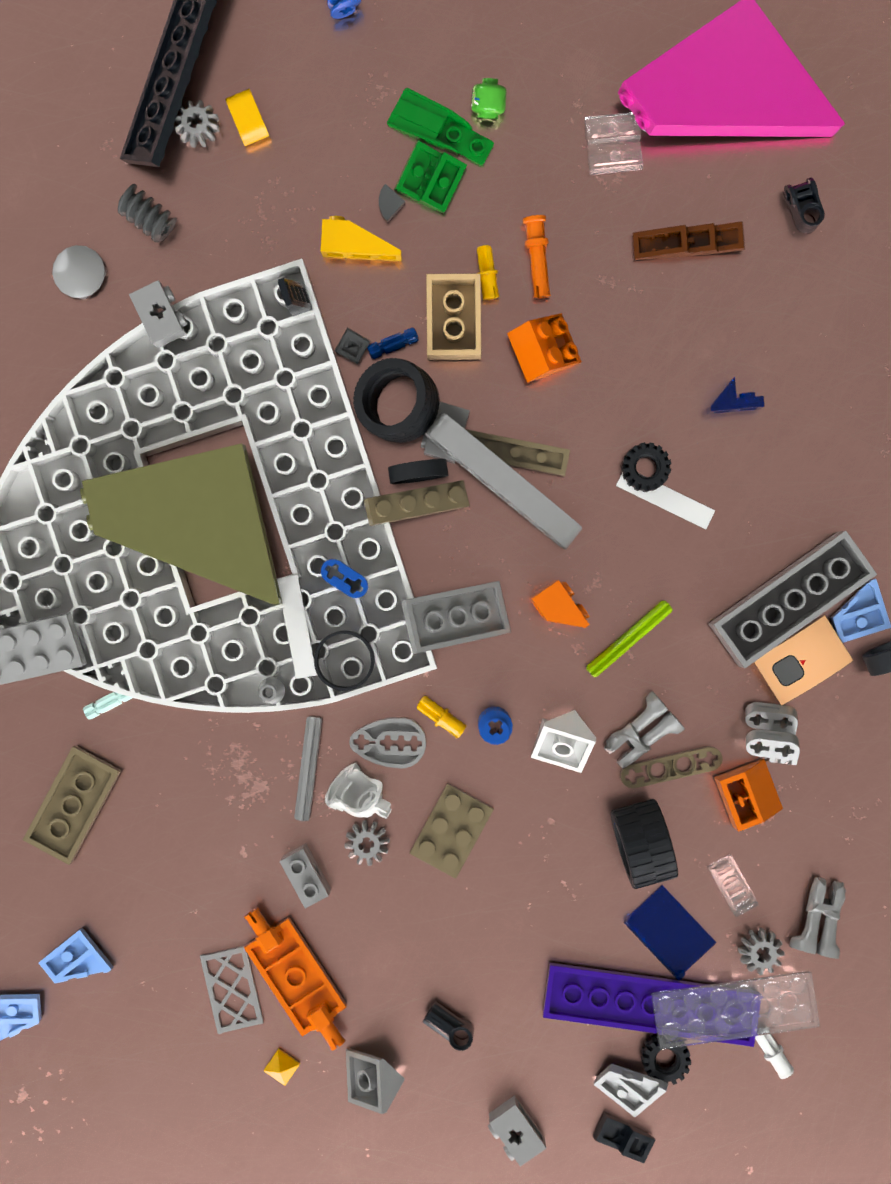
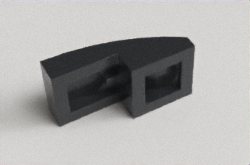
M606 1113L603 1114L593 1134L595 1141L619 1150L621 1155L641 1163H645L655 1142V1138Z

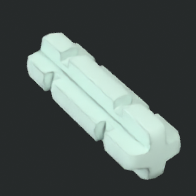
M112 692L96 700L95 703L93 702L85 706L83 711L88 719H93L99 716L100 713H105L122 704V701L126 702L132 699V697Z

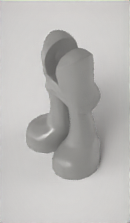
M653 691L646 697V709L634 721L629 722L622 730L614 732L606 740L604 749L609 754L619 749L625 742L630 746V749L617 760L618 765L622 769L631 765L644 753L651 750L650 746L669 733L679 734L685 730L680 721L669 711L654 728L640 738V731L668 711V708Z
M815 877L805 910L808 914L804 931L801 935L793 936L789 946L807 953H817L824 957L839 959L840 948L836 944L837 922L840 920L841 907L845 901L846 889L843 882L834 881L830 887L829 898L826 899L824 898L826 880ZM822 913L825 915V922L821 939L817 944L819 923Z

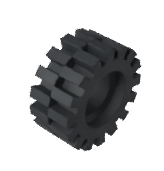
M644 442L637 446L635 445L627 452L622 461L621 471H623V479H626L629 487H634L636 491L648 492L656 490L667 481L671 473V459H668L667 456L669 454L667 451L664 452L662 450L663 447L660 445L655 446L651 442L649 444ZM644 457L651 458L656 464L655 474L647 478L640 476L636 470L638 460Z
M651 1035L652 1039L650 1041L646 1039L644 1042L645 1048L642 1047L641 1061L645 1072H647L648 1076L665 1081L667 1084L668 1082H672L673 1085L677 1084L676 1080L680 1078L682 1081L685 1078L683 1074H688L690 1071L688 1065H691V1059L687 1046L678 1036ZM663 1049H670L676 1055L674 1064L667 1068L661 1067L656 1063V1056Z

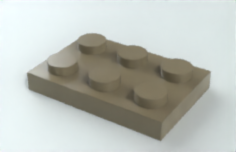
M447 783L409 854L456 879L494 808Z

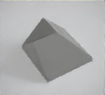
M351 1048L346 1049L348 1102L380 1114L386 1113L405 1078L382 1058Z

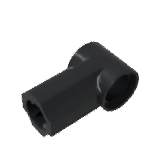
M437 1002L431 1006L422 1022L448 1040L454 1049L458 1051L468 1049L473 1042V1025L467 1020H461ZM463 1030L469 1037L465 1040H460L455 1036V1032Z

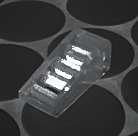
M731 854L707 866L735 917L759 905ZM728 866L732 868L731 871L721 876L717 874V872ZM734 876L737 877V880L724 886V881ZM742 886V890L731 896L728 892ZM745 896L748 897V898L745 899L744 901H742V902H740V903H738V904H736V905L734 904V902H736L737 900H739V899H741V898H743V897H745Z

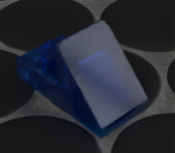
M734 377L708 406L706 414L759 410L765 407L764 396H755V392L739 394V398H737Z

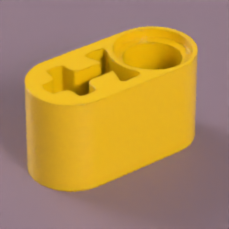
M250 89L225 98L245 146L269 137Z

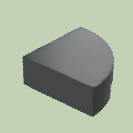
M385 184L379 194V208L382 217L388 223L405 205V201Z

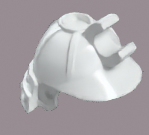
M357 763L347 766L331 783L325 796V803L330 808L338 809L342 812L344 810L355 817L368 818L376 813L387 819L392 811L390 808L391 803L382 799V782L366 776L360 771L361 769Z

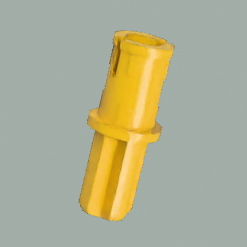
M490 245L477 247V256L480 272L477 274H480L482 299L499 298L496 278L498 270L494 268L492 248Z
M427 696L421 698L417 704V709L435 722V726H441L455 736L456 739L464 732L467 725L450 714L448 708L443 709Z

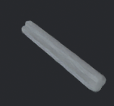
M309 716L306 719L294 818L298 821H309L322 726V719L315 716Z

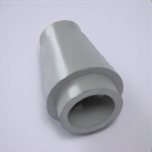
M268 677L260 683L258 694L265 703L276 704L283 699L285 686L278 678ZM265 688H271L273 690V696H266L265 693L267 690Z

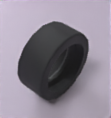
M891 641L879 645L862 655L870 676H879L891 672Z

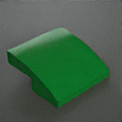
M418 140L394 190L424 206L445 213L467 164L446 152L440 153Z

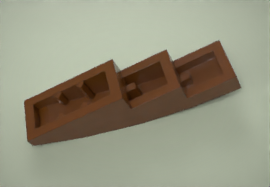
M740 221L715 225L714 223L690 227L680 225L633 232L635 260L664 259L745 250L744 225Z

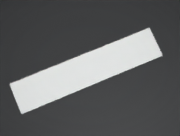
M622 472L616 486L707 529L715 510L664 485L654 491H636L634 487L627 485L628 482L626 479H623Z
M298 574L286 576V582L278 585L282 603H286V607L283 608L295 676L296 679L314 676L317 673L314 666V657Z

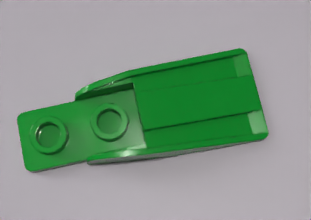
M410 88L404 89L387 121V125L397 131L456 156L460 155L479 166L485 164L494 147L492 140L473 131L472 126L464 118L451 109Z

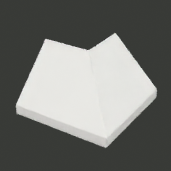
M575 710L551 720L542 718L531 758L582 773L596 742V737Z

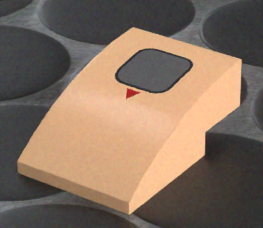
M823 615L756 660L755 664L780 704L783 705L851 663L853 658L826 615Z

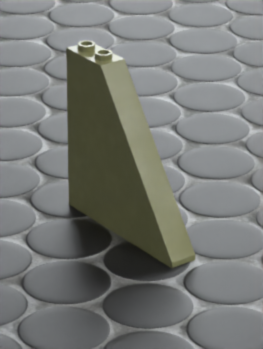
M241 443L82 481L83 488L80 489L83 503L88 506L87 524L90 531H94V535L270 604H283L249 457L244 444Z

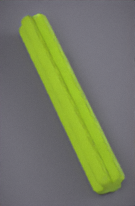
M661 601L587 665L588 672L593 677L599 676L673 611L672 607L666 601Z

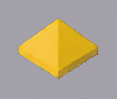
M278 1048L265 1067L264 1072L283 1085H286L300 1065V1062Z

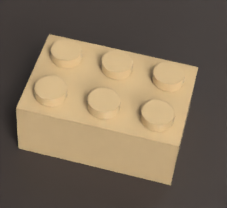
M426 274L428 360H481L480 274Z

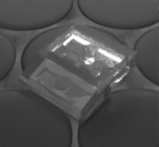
M632 112L585 117V135L590 175L643 170L640 144L641 132Z

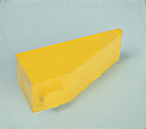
M330 216L329 219H322L321 254L323 257L402 261L400 249L353 222L345 220L344 217Z

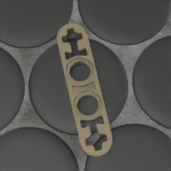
M703 746L637 761L621 769L620 779L628 788H639L710 772L721 766L722 754L715 747ZM708 751L712 755H716V759L712 760V765H709L706 761L698 762L700 768L696 769L697 765L693 754H697L698 759L707 757L706 752ZM688 757L690 759L691 766L687 771L678 770L677 761L679 758ZM662 763L665 766V773L661 777L652 776L651 767L653 764ZM646 765L645 772L649 780H645L643 775L635 777L636 782L634 783L629 779H625V776L629 775L630 769H633L635 773L643 772L641 766Z

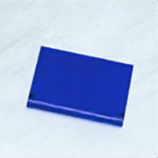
M663 885L651 894L623 922L677 980H681L685 976V972L717 943Z

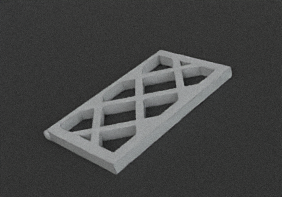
M245 945L200 955L218 1034L264 1023L249 955L244 949ZM242 953L243 969L229 962L232 955ZM216 959L222 963L215 976L209 972L208 960ZM225 966L239 974L232 986L218 978ZM242 976L248 979L251 991L249 996L235 989ZM215 982L228 990L222 1002L215 998L213 990ZM231 993L245 1001L238 1013L225 1005ZM248 1003L254 1006L257 1018L248 1020L241 1015ZM221 1009L235 1017L231 1024L222 1026L219 1015Z

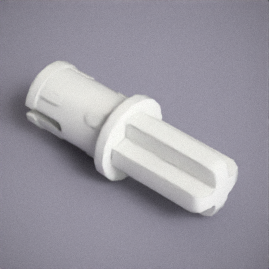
M766 1027L757 1029L755 1039L765 1053L764 1058L771 1062L780 1079L791 1076L794 1068L783 1054V1047L776 1043Z

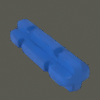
M409 328L404 330L403 334L399 332L382 339L380 343H371L367 349L371 358L375 359L382 356L384 352L388 354L405 347L407 343L409 345L413 344L419 338L415 328Z

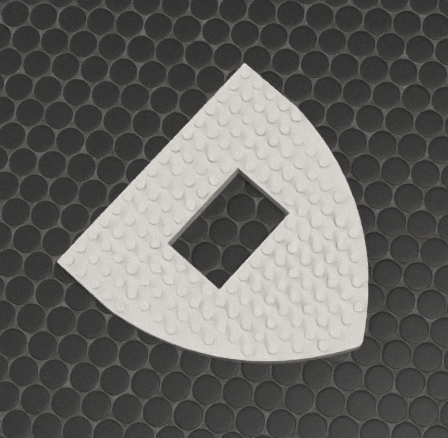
M303 259L199 292L174 304L175 310H181L187 322V325L184 326L187 335L160 348L152 344L143 323L122 336L82 369L51 401L21 441L0 478V629L71 612L87 664L82 667L64 670V672L81 680L125 696L161 705L201 711L250 713L283 711L325 705L437 669L432 650L417 654L412 653L401 601L414 598V594L391 524L385 523L369 526L363 500L381 496ZM286 278L303 284L312 309L296 316L291 315L281 294L278 279ZM161 311L158 315L160 319L164 317L162 313L163 311ZM244 425L291 568V575L298 574L313 657L320 642L328 635L343 630L356 632L370 643L374 652L375 664L370 677L358 688L348 691H340L328 687L320 680L318 675L296 679L283 614V608L286 607V603L273 605L245 593L237 592L195 606L183 569L94 535V531H90L86 516L89 515L88 506L83 503L80 489L83 488L82 481L148 466L146 458L148 456ZM330 559L343 562L367 579L369 587L367 593L360 598L349 597L322 578V565ZM337 564L333 567H327L326 570L329 571L328 577L331 579L333 576H337L342 580L344 575L338 571L339 566ZM286 576L277 579L278 584L286 582ZM349 578L346 579L345 582L352 587V593L363 591L360 579L357 581H352ZM338 634L329 638L323 644L319 653V667L323 676L337 686L348 687L356 685L369 672L371 665L369 650L362 640L353 635ZM268 677L278 678L285 686V695L276 704L265 703L258 694L260 683ZM269 687L265 688L267 690L266 696H273V690Z

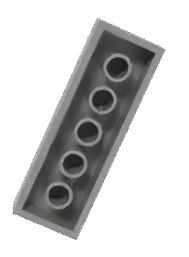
M839 531L708 624L736 664L741 668H747L875 577L877 573L847 531Z

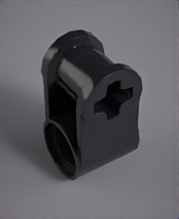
M810 177L804 183L794 186L786 185L784 187V195L796 228L801 233H812L824 220L825 216L815 180ZM808 213L814 216L815 222H808L804 218V214Z

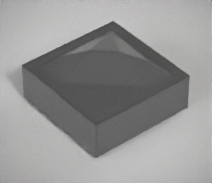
M347 327L334 351L358 364L371 340Z

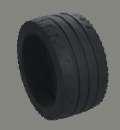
M398 358L382 359L369 366L359 378L353 396L355 413L362 425L372 434L384 440L397 443L410 442L424 435L436 419L440 402L438 389L432 378L414 363ZM396 378H411L417 390L416 403L412 412L402 422L395 425L383 424L377 412L378 398L382 389Z

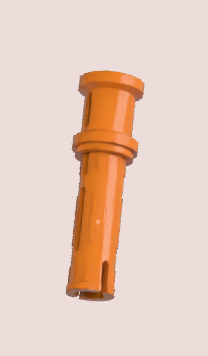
M532 215L524 217L522 220L523 224H526L527 233L525 246L530 252L534 299L549 298L551 294L545 249L548 246L549 240L545 237L544 227L546 216Z

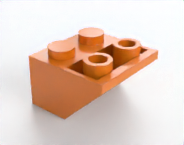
M562 313L529 320L507 333L527 382L545 378L582 362Z
M554 580L529 598L546 621L583 628L590 625L586 620L590 617L582 604L578 603L576 605L571 598L574 593L566 582L560 583L559 580Z
M765 759L714 777L732 827L738 832L765 822L783 809Z

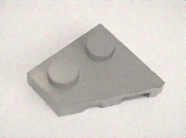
M614 1064L609 1065L594 1081V1085L634 1117L663 1095L668 1087L665 1081Z

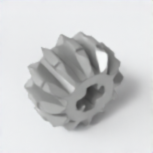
M188 100L187 105L189 108L181 107L179 111L182 116H176L175 122L178 125L175 127V131L181 135L180 139L183 143L190 141L191 147L195 148L198 141H200L201 145L206 147L207 143L205 140L215 141L216 138L213 132H220V127L216 124L219 121V117L217 114H213L214 109L211 105L204 107L203 101L199 100L196 107H194L192 101Z
M363 820L362 829L357 824H354L352 829L355 833L347 832L346 838L351 841L345 843L344 846L346 849H353L348 857L351 859L358 855L357 864L361 865L363 858H366L367 865L372 866V857L376 861L381 862L382 856L380 853H388L389 849L384 844L389 843L390 838L381 837L386 832L384 827L378 831L375 830L378 824L376 821L369 828L367 820ZM365 837H369V841L373 840L374 842L370 848H365V844L361 845Z
M760 928L758 935H756L753 930H749L751 937L749 940L741 937V941L746 946L738 947V952L743 954L740 958L741 963L747 964V969L750 972L756 969L759 975H763L765 968L770 973H773L772 965L781 966L782 964L777 957L785 956V952L779 949L783 945L782 941L775 939L776 934L772 931L766 934L765 930ZM759 948L766 950L763 955L757 954Z

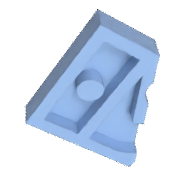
M877 579L869 580L830 617L832 626L843 643L891 628Z
M40 994L0 995V1041L8 1036L11 1038L19 1034L22 1029L33 1027L42 1019Z

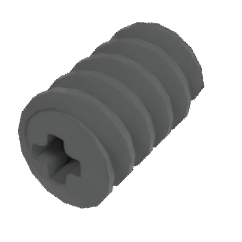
M132 184L126 189L119 200L118 213L121 216H126L127 221L134 223L136 228L143 229V233L146 236H151L154 242L164 240L175 227L177 218L168 220L171 212L166 210L161 214L163 206L159 203L152 207L154 198L149 197L144 201L146 192L142 190L135 194L137 185Z

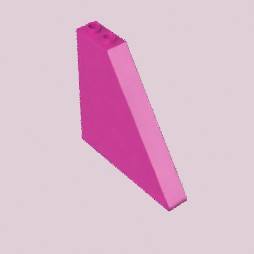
M740 0L623 81L618 91L621 103L632 111L638 126L645 130L649 136L832 137L845 125L844 121L755 0Z

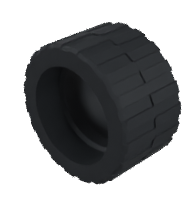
M650 799L612 810L611 820L616 841L632 888L638 889L677 878L678 867L675 852L664 816L657 801Z

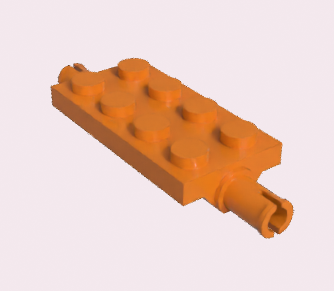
M258 907L253 909V912L247 913L244 918L257 936L256 939L245 945L244 949L301 1036L303 1037L313 1030L320 1031L332 1051L337 1049V1045L340 1047L346 1040L333 1023V1017L347 1008V1004L291 918L288 917L276 926L270 927Z

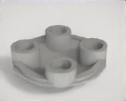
M75 245L66 248L57 256L53 264L52 275L56 286L62 293L74 298L87 299L100 288L107 270L96 251L87 246Z

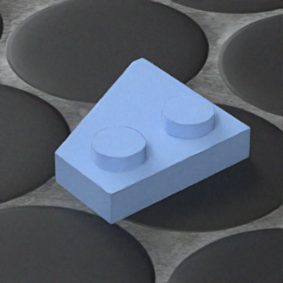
M83 928L39 962L40 966L54 983L65 982L72 978L88 977L91 974L100 972L107 973L114 967Z

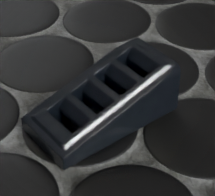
M286 278L278 279L281 294L291 315L296 316L312 309L303 284Z

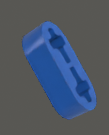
M330 559L321 567L322 578L349 597L360 598L367 593L369 588L367 579L343 562ZM337 564L339 566L338 571L344 575L343 579L341 580L337 576H333L330 579L328 577L329 571L326 570L327 567H333ZM349 578L352 581L360 579L363 591L352 593V587L345 582L346 579Z

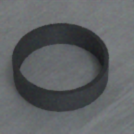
M446 459L421 460L388 467L390 484L414 483L449 476Z
M347 630L337 631L325 637L318 645L314 655V666L320 680L328 687L340 691L353 690L365 683L370 677L375 664V656L370 643L362 635ZM338 634H349L359 638L367 646L370 653L371 665L367 676L353 686L342 687L332 684L323 676L319 667V653L323 644L329 638Z

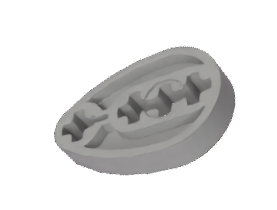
M391 717L377 720L361 727L352 734L349 743L355 753L370 762L391 768H408L422 758L426 749V735L416 721L407 717ZM360 734H362L364 739L375 742H369V744H365L364 748L361 749L359 744L354 743V739H358ZM386 735H390L391 740H398L399 736L402 735L406 741H410L412 736H417V740L422 741V745H418L417 750H412L411 745H405L403 750H399L396 744L391 745L390 749H385V745L381 744L380 741L384 740Z

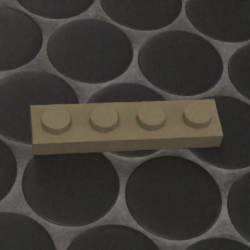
M467 430L509 466L565 476L570 453L569 449Z
M464 480L363 500L369 526L470 506Z

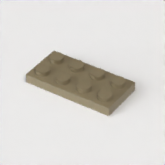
M73 746L26 832L23 841L70 865L122 770L77 746Z

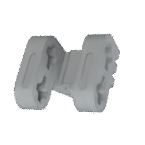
M762 702L749 704L745 709V719L747 725L755 728V730L750 731L746 736V750L753 756L765 757L766 762L797 765L800 746L799 739L796 736L798 727L796 709L788 705Z

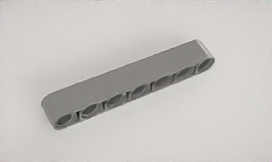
M441 413L425 433L434 444L561 548L566 550L582 530V527L445 413Z

